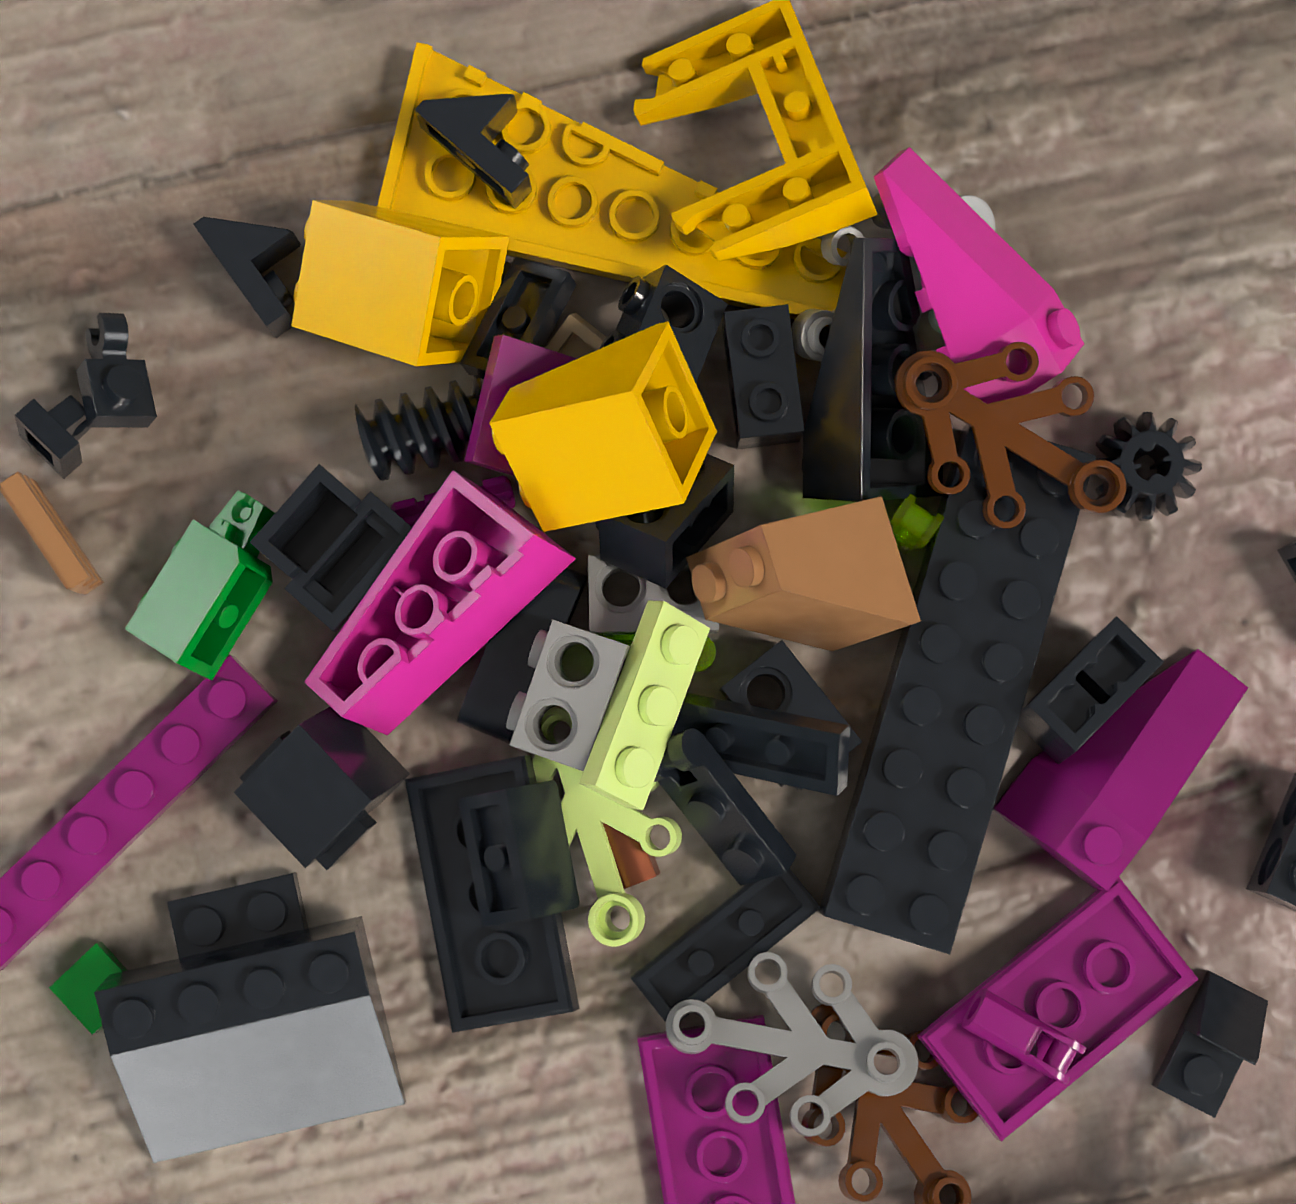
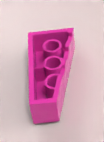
M452 470L304 683L341 717L388 736L576 558L496 495Z

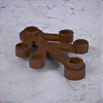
M1014 342L1002 347L997 354L956 364L948 356L937 351L928 350L915 353L900 365L895 377V391L898 400L906 410L922 417L933 461L927 471V479L933 490L945 495L957 494L963 491L970 481L968 464L961 457L957 456L950 419L951 414L972 427L988 493L983 502L982 512L985 520L991 526L1002 529L1013 528L1021 523L1026 513L1025 501L1015 491L1006 448L1067 485L1070 499L1075 506L1085 512H1109L1122 502L1126 493V480L1119 467L1105 460H1093L1082 463L1019 424L1058 413L1066 417H1072L1087 412L1094 402V390L1086 379L1078 376L1063 378L1050 389L987 404L965 391L964 388L998 378L1012 383L1031 378L1039 365L1038 354L1031 345L1025 342ZM1012 350L1021 351L1027 359V367L1020 375L1012 373L1006 365L1007 356ZM922 372L932 373L938 381V389L931 397L923 396L917 390L916 380ZM1069 384L1077 386L1082 393V401L1076 409L1067 407L1062 400L1063 389ZM946 462L953 463L959 470V480L950 488L943 486L938 479L939 468ZM1091 474L1097 475L1103 482V491L1096 499L1087 497L1083 490V483ZM1002 496L1010 498L1015 507L1013 516L1005 522L999 520L994 514V504Z
M820 1004L810 1011L826 1036L829 1025L832 1022H837L844 1028V1041L855 1043L832 1006ZM923 1030L902 1035L914 1046L919 1039L917 1035ZM880 1050L875 1054L896 1057L888 1050ZM931 1053L927 1061L921 1062L918 1060V1070L932 1069L939 1065ZM822 1065L815 1070L812 1095H821L842 1078L843 1072L846 1075L851 1070ZM912 1082L907 1089L893 1096H878L871 1092H866L856 1099L847 1164L840 1171L838 1179L843 1195L853 1201L867 1202L876 1198L881 1192L883 1177L875 1165L881 1126L918 1180L914 1190L915 1204H941L939 1193L946 1184L951 1185L955 1190L956 1200L954 1204H971V1190L965 1178L955 1171L942 1168L901 1108L940 1114L943 1119L953 1124L972 1122L978 1115L968 1102L967 1109L963 1115L958 1116L952 1110L951 1099L956 1092H960L953 1084L941 1088ZM811 1103L810 1110L805 1113L801 1125L808 1129H814L816 1118L822 1114L820 1108ZM838 1112L831 1117L832 1131L827 1138L822 1139L818 1135L812 1137L804 1136V1138L810 1144L819 1147L837 1144L845 1133V1120L842 1114ZM860 1168L865 1170L869 1176V1186L861 1194L857 1193L852 1186V1176Z

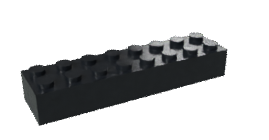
M968 424L961 430L956 451L957 456L965 460L969 466L970 481L966 488L957 494H942L913 591L914 601L921 622L902 628L820 904L821 908L818 911L825 917L949 955L955 941L1081 510L1070 499L1067 485L1006 448L1015 491L1023 497L1026 504V513L1021 523L1013 528L1002 529L991 526L985 520L982 512L983 502L988 493L973 430ZM1050 442L1082 463L1093 461L1096 458V455ZM951 463L945 487L948 488L953 487L959 480V470L953 463ZM1090 475L1083 483L1084 493L1086 492ZM1006 496L997 499L994 504L995 516L1003 522L1013 516L1015 507L1012 500Z

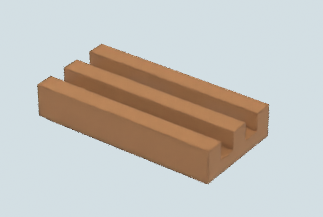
M16 472L0 483L1 493L67 590L86 595L104 583L34 479H29L28 476Z

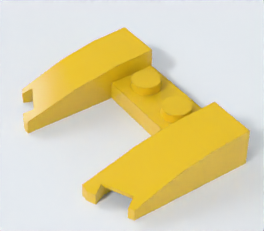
M772 0L643 58L642 67L645 73L658 76V82L654 98L635 99L633 110L641 126L712 109L758 94L784 158L785 164L671 213L673 222L683 234L687 235L698 229L714 242L709 250L715 259L721 261L787 247L835 232L878 215L790 0Z

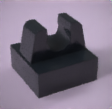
M72 395L68 396L49 412L33 399L15 414L19 436L63 479L83 463L78 440L90 428L87 426L84 406Z

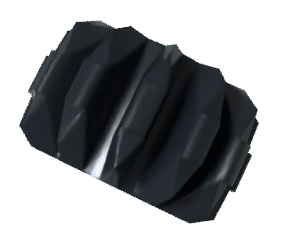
M1143 412L1139 415L1136 427L1126 417L1117 420L1113 424L1116 437L1104 434L1096 441L1098 449L1109 458L1095 459L1115 464L1124 474L1126 493L1122 502L1113 509V512L1122 515L1132 507L1134 502L1139 521L1152 519L1155 506L1165 516L1177 512L1178 505L1175 496L1188 499L1196 491L1193 484L1184 476L1193 475L1202 470V463L1200 461L1184 459L1183 453L1196 445L1195 438L1188 436L1176 442L1172 437L1177 430L1178 421L1173 418L1166 420L1157 431L1156 421L1152 412ZM1147 454L1155 462V464L1150 466V470L1157 469V474L1155 473L1147 479H1142L1135 471L1141 467V464H1134L1133 460H1137ZM1103 483L1095 489L1098 496L1103 491Z

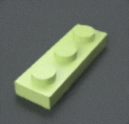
M647 601L579 784L626 808L644 810L708 636L709 627L665 601Z

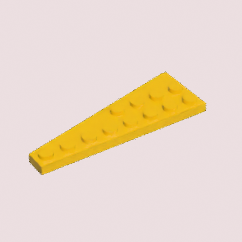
M416 42L377 207L506 235L510 237L506 255L625 282H631L637 276L643 278L660 267L668 265L728 303V305L753 309L788 304L790 319L794 320L800 313L808 309H821L831 312L836 309L847 267L829 263L822 255V240L818 238L779 249L718 261L709 250L714 244L711 239L698 229L687 235L683 234L677 229L671 213L719 193L717 192L718 188L702 180L697 182L665 166L664 161L585 122L581 124L542 105L541 100L525 92L520 94L488 78L485 72L471 65L466 67L434 51L431 45ZM495 94H512L515 96L517 114L492 143L496 145L500 139L505 140L529 163L525 171L529 174L532 191L516 209L421 129L415 109L423 100ZM837 248L838 254L841 257L847 254V252Z

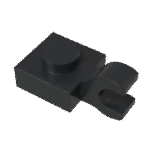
M99 313L97 315L99 328H88L86 330L87 348L92 359H84L76 370L88 428H148L157 417L145 360L127 359L129 331L124 313Z

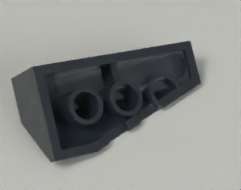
M854 238L803 433V458L801 465L803 473V498L859 502L882 496L883 500L942 496V494L932 489L927 479V471L933 461L922 417L906 410L898 400L895 391V377L900 365L908 357L918 353L913 326L917 323L920 316L910 258L899 250L896 239ZM922 372L916 380L917 390L923 396H926L923 380L932 376V373ZM941 465L938 471V479L942 485L943 465Z

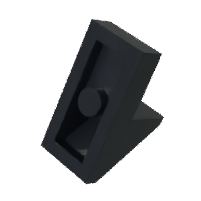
M495 94L423 100L417 106L415 113L421 129L514 209L529 195L532 188L529 174L525 171L529 166L527 160L503 139H500L496 145L492 143L517 114L514 95Z
M204 216L193 223L271 333L278 338L291 329L292 317L286 310V307L294 302V298L274 270L265 276L261 274L300 247L301 244L293 231Z
M1207 970L1151 1085L1215 1118L1243 1060L1256 1065L1259 1059L1268 1000Z

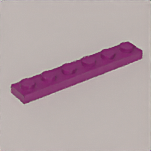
M229 655L213 680L205 678L0 878V971L19 955L278 701L235 656Z

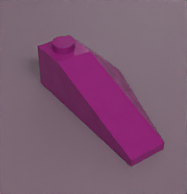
M1195 649L1142 684L1074 754L1059 765L1044 750L1031 758L995 804L993 810L1092 888L1109 891L1148 840L1249 687L1201 650Z

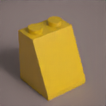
M312 200L310 216L304 229L305 247L300 277L294 289L295 306L291 326L416 367L458 363L462 360L501 285L510 237L354 201Z
M668 321L653 325L510 388L489 422L492 428L494 444L497 450L506 456L519 482L521 498L524 504L533 510L543 532L684 504L717 433Z

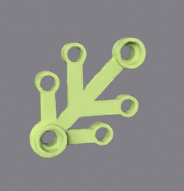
M560 706L549 709L544 714L541 722L544 736L554 744H559L553 734L554 727L558 722L564 721L572 729V720L569 713ZM535 755L532 761L537 783L551 781L557 770L562 781L565 795L562 799L561 807L568 843L570 846L577 832L598 900L591 907L588 916V924L592 935L600 943L611 947L621 946L633 941L643 930L645 913L640 902L634 896L624 891L603 823L640 842L642 849L654 857L666 856L678 849L682 840V832L679 825L669 817L651 818L636 809L626 808L579 784L584 771ZM658 781L653 783L650 792L660 785ZM658 824L667 828L670 833V842L664 849L656 847L651 841V831ZM615 906L625 908L630 915V923L626 929H619L612 923L611 912Z

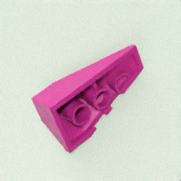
M910 147L900 151L873 178L899 250L906 256L915 258L921 275L922 289L915 292L922 313L934 311L946 346L936 349V351L945 354L956 364L997 354L1002 347L1014 342H1025L1036 350L1039 358L1037 371L1031 378L1016 383L998 378L964 388V390L987 404L1031 393L1062 373L1083 347L1084 342L1080 336V328L1075 316L1070 310L1064 308L1055 290ZM1012 350L1006 359L1008 369L1014 374H1022L1027 367L1026 356L1021 351Z

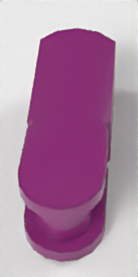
M986 988L976 994L963 1018L962 1026L966 1030L1065 1085L1071 1079L1065 1074L1076 1053L1083 1055L1086 1047ZM1040 1033L1053 1040L1043 1060L1029 1054Z

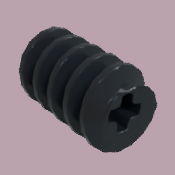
M480 375L474 376L472 395L466 396L456 380L450 381L448 397L445 402H441L431 386L425 387L423 405L420 408L414 405L406 392L400 393L398 413L395 414L390 412L381 398L376 399L373 419L367 420L357 404H355L356 421L363 450L369 466L379 480H389L392 460L396 461L404 474H414L417 454L421 455L430 469L438 468L441 448L446 449L455 463L463 462L465 445L470 440L482 389Z

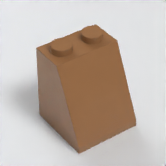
M882 496L762 524L686 557L692 575V587L700 601L705 620L829 651L843 649L921 622Z

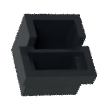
M318 464L250 543L286 575L292 578L284 589L327 627L337 633L349 619L412 527L371 491L361 501L330 472Z
M328 707L300 723L292 732L289 730L280 735L242 774L240 779L243 783L234 793L304 868L317 860L328 870L337 864L377 823L368 813L377 808L410 773L365 726L341 717L334 709Z

